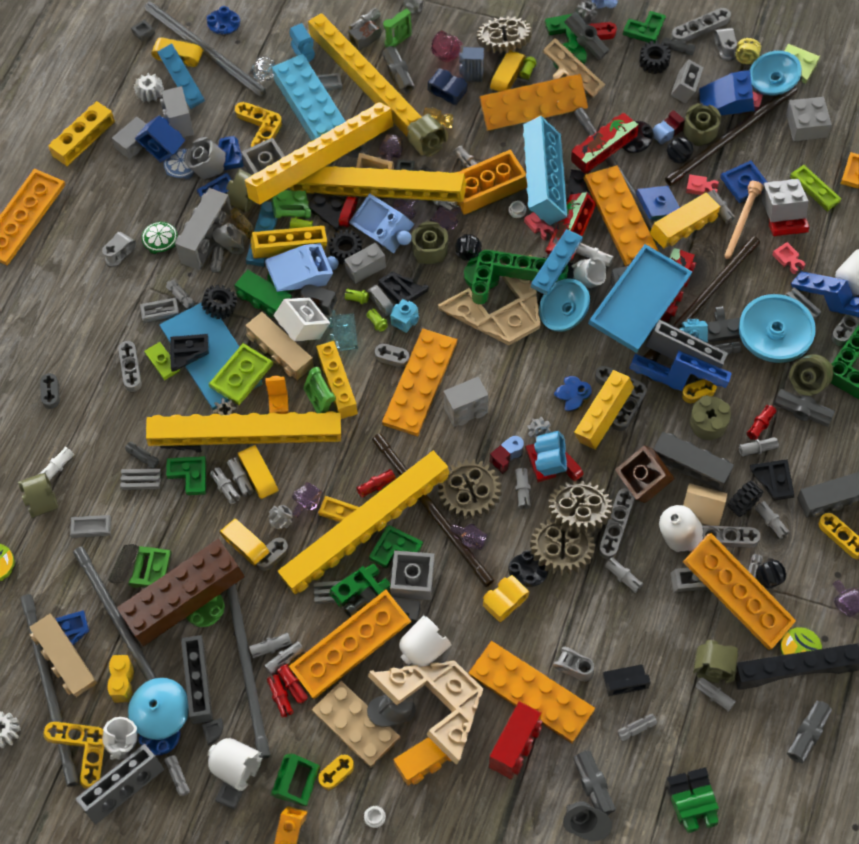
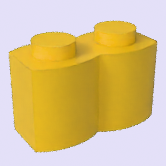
M512 575L508 578L504 577L498 583L497 589L488 591L483 597V607L499 622L505 620L529 597V591Z
M113 655L109 663L111 676L108 681V692L114 703L130 702L133 693L130 683L134 676L133 664L128 655Z

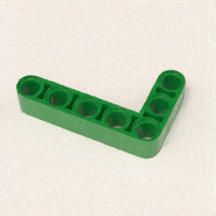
M493 250L481 251L478 256L472 284L473 302L476 304L487 302L493 275L533 281L547 259ZM567 265L556 282L567 279Z
M859 325L832 362L833 379L831 381V384L859 399V371L854 369L853 366L859 359Z

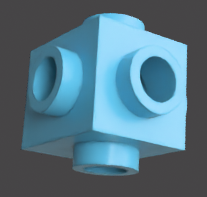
M402 299L392 309V314L390 315L391 325L407 333L411 326L416 325L419 320L418 307L413 302H407Z
M688 319L687 322H682L680 330L708 343V325L705 321Z

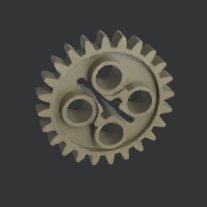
M501 16L498 20L494 18V21L488 20V24L483 23V27H479L477 31L479 46L487 49V52L493 50V53L499 51L500 54L503 51L508 53L509 50L515 52V48L521 49V46H527L526 43H530V39H532L530 24L526 20L522 21V18L516 20L515 16L512 19L509 16L503 19ZM502 28H505L506 42L503 39Z
M465 459L463 465L457 461V467L451 464L448 478L444 482L438 483V495L441 496L440 502L444 503V509L449 508V514L456 512L457 518L463 514L464 520L467 519L468 515H471V518L474 520L475 514L482 518L483 511L489 514V507L495 509V503H499L498 496H501V483L499 482V476H495V469L490 471L489 464L483 467V461L477 465L475 459L472 460L471 464ZM463 475L466 476L470 490H473V496L477 503L473 502L470 490L466 487V481L464 480ZM473 476H478V477H479L478 479H475V480H474V479H471V477H473ZM455 483L461 484L460 486H453ZM480 492L487 493L484 496L478 495ZM462 499H467V500H468V501L465 502V503L460 502V500H462Z
M573 481V485L566 482V487L559 485V490L554 489L553 494H550L548 513L551 514V519H555L556 525L562 523V529L569 527V532L576 529L577 533L580 530L587 533L588 529L595 532V527L601 529L602 524H607L608 519H611L613 506L612 500L609 499L610 495L605 494V489L599 490V485L592 487V482L584 485V481H581L580 484Z
M547 519L546 525L540 523V529L535 528V534H532L530 541L531 554H534V561L539 560L538 566L545 565V571L551 568L552 574L559 570L560 575H563L564 571L571 575V570L579 573V567L585 569L586 564L591 563V558L594 557L595 551L594 538L591 537V531L585 533L583 530H580L577 533L576 529H573L569 532V527L561 528L562 523L556 525L555 519L554 522ZM562 532L565 533L563 560L560 558Z

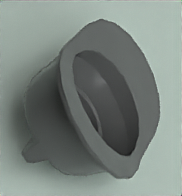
M387 695L379 696L373 699L367 708L370 721L381 727L406 723L415 716L416 712L412 696H409L398 705Z
M583 801L567 805L563 826L568 832L589 841H600L610 834L612 822L604 812L593 808L590 804Z

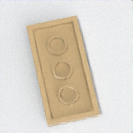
M340 681L312 709V712L372 768L400 740V736L390 726L381 727L371 722L367 714L368 705Z

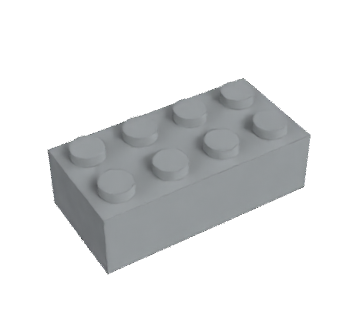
M209 188L206 194L202 195L200 204L193 210L191 219L185 223L182 234L175 241L181 264L199 271L202 269L215 247L213 230L228 224L233 216L228 194Z

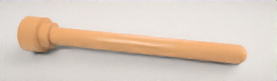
M751 181L747 188L748 198L724 255L727 260L731 259L755 197L760 195L764 186L760 182Z

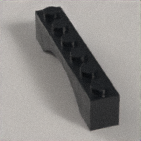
M855 643L737 662L735 675L737 689L755 688L799 675L815 673L841 674L859 671V644Z

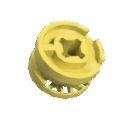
M752 38L740 40L737 44L736 60L742 64H753L760 56L761 44Z

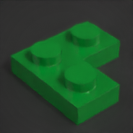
M650 11L645 23L628 18L623 35L648 43L653 41L655 44L665 22L666 15Z
M572 14L545 18L548 35L565 33L568 42L572 40L577 41V36L564 23Z
M205 456L167 458V479L186 478L187 496L206 495Z
M388 525L371 552L369 560L387 569L394 557V550L419 552L423 546V541Z

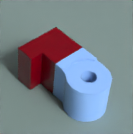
M673 110L669 113L668 118L652 129L654 133L653 138L660 144H664L683 130L685 119Z
M512 436L490 453L489 462L502 474L508 470L509 462L513 458H518L522 455L524 447L522 438Z

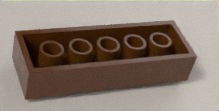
M218 538L125 601L117 609L135 637L144 647L245 576Z

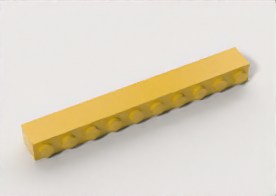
M322 13L309 20L310 36L375 104L380 102L391 108L393 123L407 136L408 125L422 118L417 111Z
M379 102L345 123L336 126L333 130L321 135L319 138L307 143V145L281 158L274 164L253 174L245 180L248 198L260 205L394 126L391 108Z
M325 166L289 187L290 191H306V193L310 194L316 192L328 195L367 197L370 193L375 197L463 202L467 184L464 174L458 172L444 173L440 171L425 172Z
M328 411L326 413L307 412L306 414H298L296 412H289L287 414H278L272 412L266 415L258 413L240 415L233 413L230 415L211 414L210 416H201L199 414L191 416L172 415L171 417L154 415L147 417L146 440L148 446L341 442V413Z
M434 450L279 569L280 578L294 595L298 592H303L307 589L309 583L320 579L327 569L338 565L341 558L352 554L359 544L366 543L373 533L384 529L391 519L398 518L405 508L413 506L423 494L427 495L437 483L444 482L449 475L448 466Z

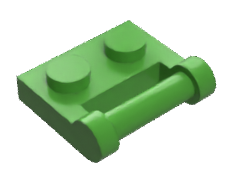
M408 9L399 12L394 18L386 19L383 22L386 32L385 48L389 46L396 47L412 35L411 12ZM393 28H394V34H395V37H394V38H393V35H392V29H393Z
M284 190L271 198L274 218L295 216L303 217L304 219L311 218V209L308 205L306 191ZM281 209H302V210H281Z
M314 367L309 371L303 389L316 413H326L336 397L326 385L319 367Z
M137 547L135 553L137 555L128 585L134 588H146L167 574L172 555L171 550ZM149 556L145 577L141 579L140 575L144 558Z

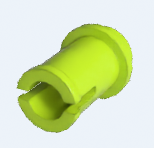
M529 56L524 59V66L519 74L521 78L527 80L530 78L533 68L537 66L535 58Z
M296 216L291 218L290 228L313 227V221L298 219Z
M346 289L348 294L345 293V300L360 302L362 305L368 303L369 293L366 290Z
M375 308L367 312L366 317L374 324L375 330L380 332L386 330L388 327L387 320L382 318Z

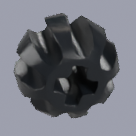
M678 137L669 144L667 155L674 163H684L691 157L694 150L693 145L687 138Z
M464 234L457 239L455 244L457 256L464 261H469L479 256V253L482 251L481 241L473 234Z
M778 560L763 563L756 569L757 581L764 588H773L784 583L786 580V569Z

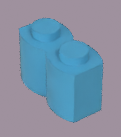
M302 23L291 27L289 35L292 39L291 47L297 56L303 54L306 60L310 62L315 57V51L312 48L314 44L312 37Z
M559 431L537 436L536 443L534 444L535 451L538 454L535 461L537 470L544 476L566 471L567 460L564 436Z

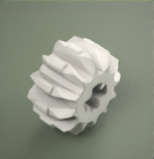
M149 73L147 76L141 75V79H136V84H134L136 96L142 102L146 100L149 103L151 100L157 102V97H162L161 91L164 90L162 80L157 78L155 74L152 76Z
M0 712L1 748H4L6 743L12 745L13 742L11 740L13 738L18 739L19 737L16 732L21 731L20 726L17 725L19 721L17 718H13L11 713L5 715L3 712Z

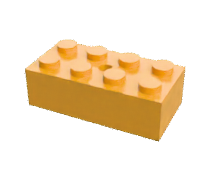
M511 149L458 172L464 174L467 185L463 202H457V205L463 215H466L527 188L526 172Z

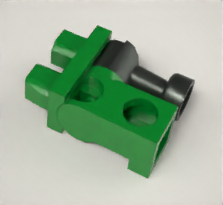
M372 564L366 568L362 566L330 588L329 595L340 608L343 607L345 613L350 618L384 590L389 591L391 584L386 578L379 583L375 581L374 578L380 574V571L375 564ZM359 596L360 599L354 605L351 603L347 604L353 597Z

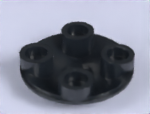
M635 121L638 124V136L622 147L625 151L639 153L651 145L654 133L652 127L646 122Z
M528 550L523 551L522 554L515 556L510 561L508 571L509 575L515 577L523 586L534 587L546 580L548 570L545 571V565L538 566L539 560L534 561V554H531V551Z

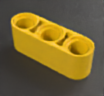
M158 38L151 52L152 57L156 60L162 61L157 51L172 43L185 66L197 67L203 53V49L199 45L166 38Z
M509 50L492 78L490 89L498 92L511 89L524 65L526 55Z
M256 445L237 453L260 499L279 491Z
M233 519L219 531L222 537L253 566L270 553L265 544L237 519Z

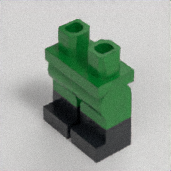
M706 767L689 771L687 775L686 773H681L666 778L665 786L679 824L684 825L687 833L699 830L698 819L704 818L707 828L717 826L719 823L717 815L719 807L709 782Z

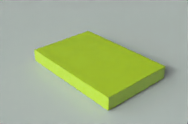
M242 343L210 381L209 387L232 400L237 405H240L273 366V361Z

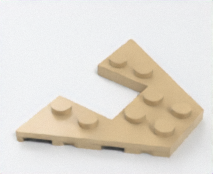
M501 276L518 299L491 314H488L481 304L473 302L470 288L438 304L440 311L507 345H511L540 329L537 293L535 289L531 288L532 281Z
M455 661L430 663L429 666L423 667L413 665L405 666L402 669L390 668L389 671L383 672L370 671L368 677L396 705L425 685L452 711L450 715L428 731L427 736L457 765L461 759L483 688Z

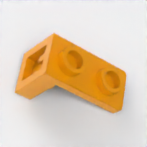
M272 376L266 378L269 395V413H289L285 377Z
M287 806L281 813L274 844H297L300 828L306 820L307 811Z

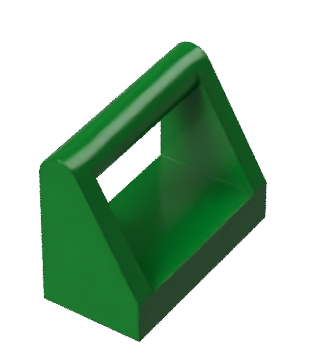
M293 753L284 755L271 796L307 807L320 765ZM297 765L310 768L301 798L287 793Z

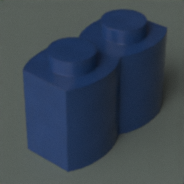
M438 69L427 82V90L430 93L443 98L453 105L458 104L468 88V84L463 78L453 76L448 70Z

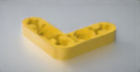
M240 102L235 106L237 118L261 126L251 143V147L268 139H275L282 127L280 114L246 102ZM256 114L263 115L260 119L254 118ZM265 132L271 133L269 137L262 136Z
M823 514L818 524L821 531L848 555L859 560V552L855 551L856 548H859V536L834 514ZM829 520L832 521V524H831V525H830V524H829V525H825V524H824L825 521H827V522H828ZM845 532L849 539L841 540L838 537V533Z
M62 722L48 723L43 732L46 741L84 747L80 784L85 789L90 788L100 780L104 753L102 742L104 730L95 726ZM54 727L56 728V732L62 733L63 728H65V739H62V734L57 733L55 737H51V733L48 731H51V729ZM71 730H78L80 738L72 740L68 733ZM84 731H88L86 736H93L94 733H98V737H101L97 742H93L91 737H87L86 741H82L85 735ZM89 753H96L99 760L96 763H90L87 760V755ZM90 768H98V770L93 769L92 778L96 780L89 784L88 780L84 779V777L88 776Z

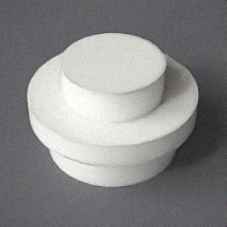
M514 201L509 206V214L514 218H521L526 214V206L521 201Z
M379 806L369 807L364 813L365 823L372 828H378L385 822L384 810Z

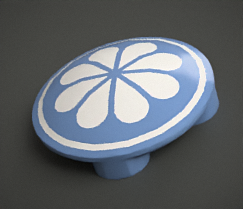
M178 149L174 155L164 160V169L167 175L190 179L193 176L194 172L184 162L187 149Z

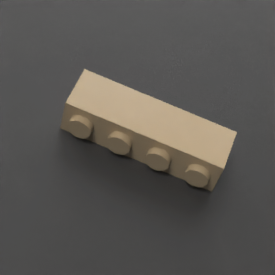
M263 312L245 325L248 339L251 342L255 341L263 353H268L276 365L280 364L289 377L293 376L296 380H299L314 367L313 358Z
M51 613L29 627L33 632L30 634L32 640L36 645L40 643L43 648L40 652L46 661L51 660L54 665L52 667L53 672L58 678H63L65 681L63 687L69 695L73 694L75 697H78L97 684V681Z

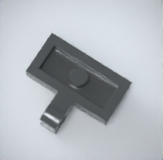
M723 306L716 307V312H714L716 321L706 322L708 325V342L740 338V318L725 320Z

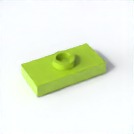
M161 342L144 351L164 381L180 372V369L175 372L171 371V356Z

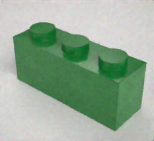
M248 269L234 285L238 298L250 302L256 309L265 311L271 318H274L273 315L284 299H292V295L285 291L277 292L272 283Z

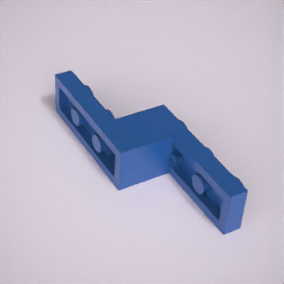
M800 271L792 281V288L795 287L797 290L824 295L830 311L859 317V297L853 296L847 280Z
M678 351L671 368L638 354L634 355L629 369L637 374H643L654 381L662 382L673 389L681 391L690 373L697 378L708 380L714 385L724 388L727 387L731 377V372L681 351Z

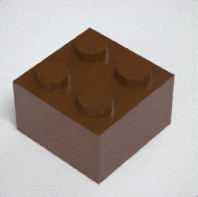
M646 445L615 469L635 499L643 503L648 502L675 479L654 449Z

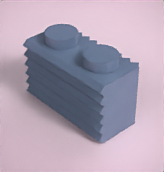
M463 47V53L459 54V75H463L465 81H483L484 48Z

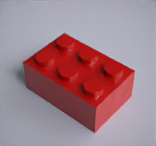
M520 701L518 702L489 756L490 769L509 779H512L514 774H519L523 766V757H528L533 747V738L537 739L542 730L543 721L541 720L542 713Z

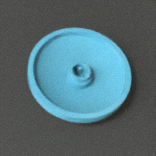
M769 294L754 299L745 307L739 321V334L745 347L758 358L769 362L785 363L800 358L809 350L815 337L816 327L810 311L801 302L786 295Z

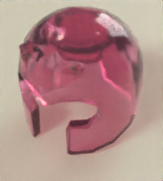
M439 31L432 40L431 51L443 62L454 61L458 58L463 43L456 36L451 34L446 36L447 33L445 31Z

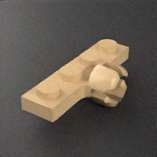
M556 38L543 50V53L559 67L553 74V80L581 74L584 91L592 98L605 86L595 74Z

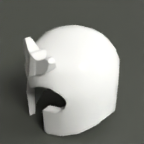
M600 257L592 258V260L583 259L572 265V267H575L574 279L580 281L586 288L599 286L606 279L605 262Z
M113 718L104 727L102 742L105 749L111 754V760L116 758L118 760L126 759L128 753L136 745L137 728L134 722L128 718Z

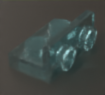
M331 310L332 317H328L329 327L333 328L334 333H330L331 341L335 342L337 350L358 349L354 313L336 315L335 310Z

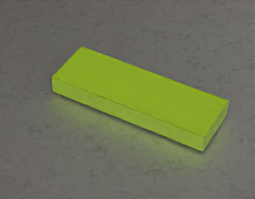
M805 165L791 173L790 178L799 179L804 191L826 211H829L841 202V198Z

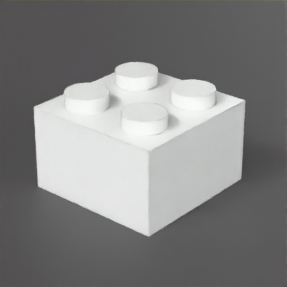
M311 298L284 299L273 315L293 341L320 339L330 325L328 319Z

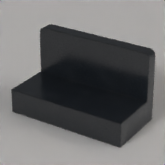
M642 664L603 672L608 697L649 689L651 683L649 674H645Z

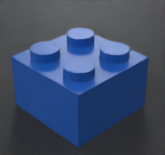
M160 115L148 122L134 138L160 163L174 155L185 141L182 134L178 130H174L169 125V122Z

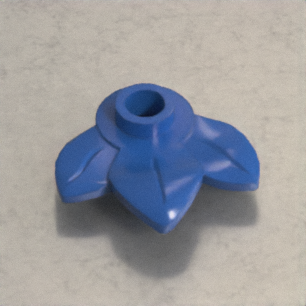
M569 376L564 378L565 385L558 387L554 396L566 401L565 411H573L581 407L583 400H587L591 396L592 388L587 382H581L578 377Z

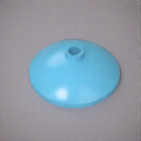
M771 51L763 54L750 67L752 87L765 95H779L791 90L801 78L802 68L800 61L795 55L786 51Z
M563 279L556 282L548 295L544 294L540 301L539 316L542 323L547 328L557 332L567 331L578 325L587 314L590 305V295L587 288L575 279Z
M156 678L142 684L133 694L128 707L129 720L134 722L137 733L151 740L165 739L178 732L186 722L189 714L188 698L185 689L176 681L168 678ZM153 702H157L155 707H152Z

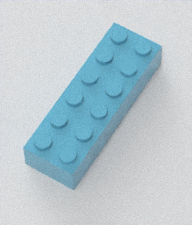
M303 54L272 67L274 81L311 141L346 122Z
M539 116L523 125L528 207L530 211L537 214L542 221H545L550 226L568 217L561 134L542 116Z

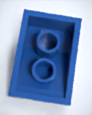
M750 70L730 73L699 88L700 103H703L704 106H714L718 109L721 116L755 111Z

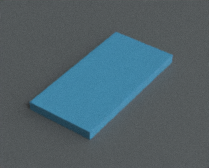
M644 244L590 318L588 324L637 353L690 278L692 271Z
M199 303L159 325L169 342L172 336L208 334L209 354L185 367L212 410H216L215 402L221 404V398H224L227 403L230 400L210 388L209 383L237 351L239 345L222 319H216L217 316L212 318L210 313L207 315L205 313L206 310L203 311V306ZM260 380L253 389L261 386L263 384L262 380Z

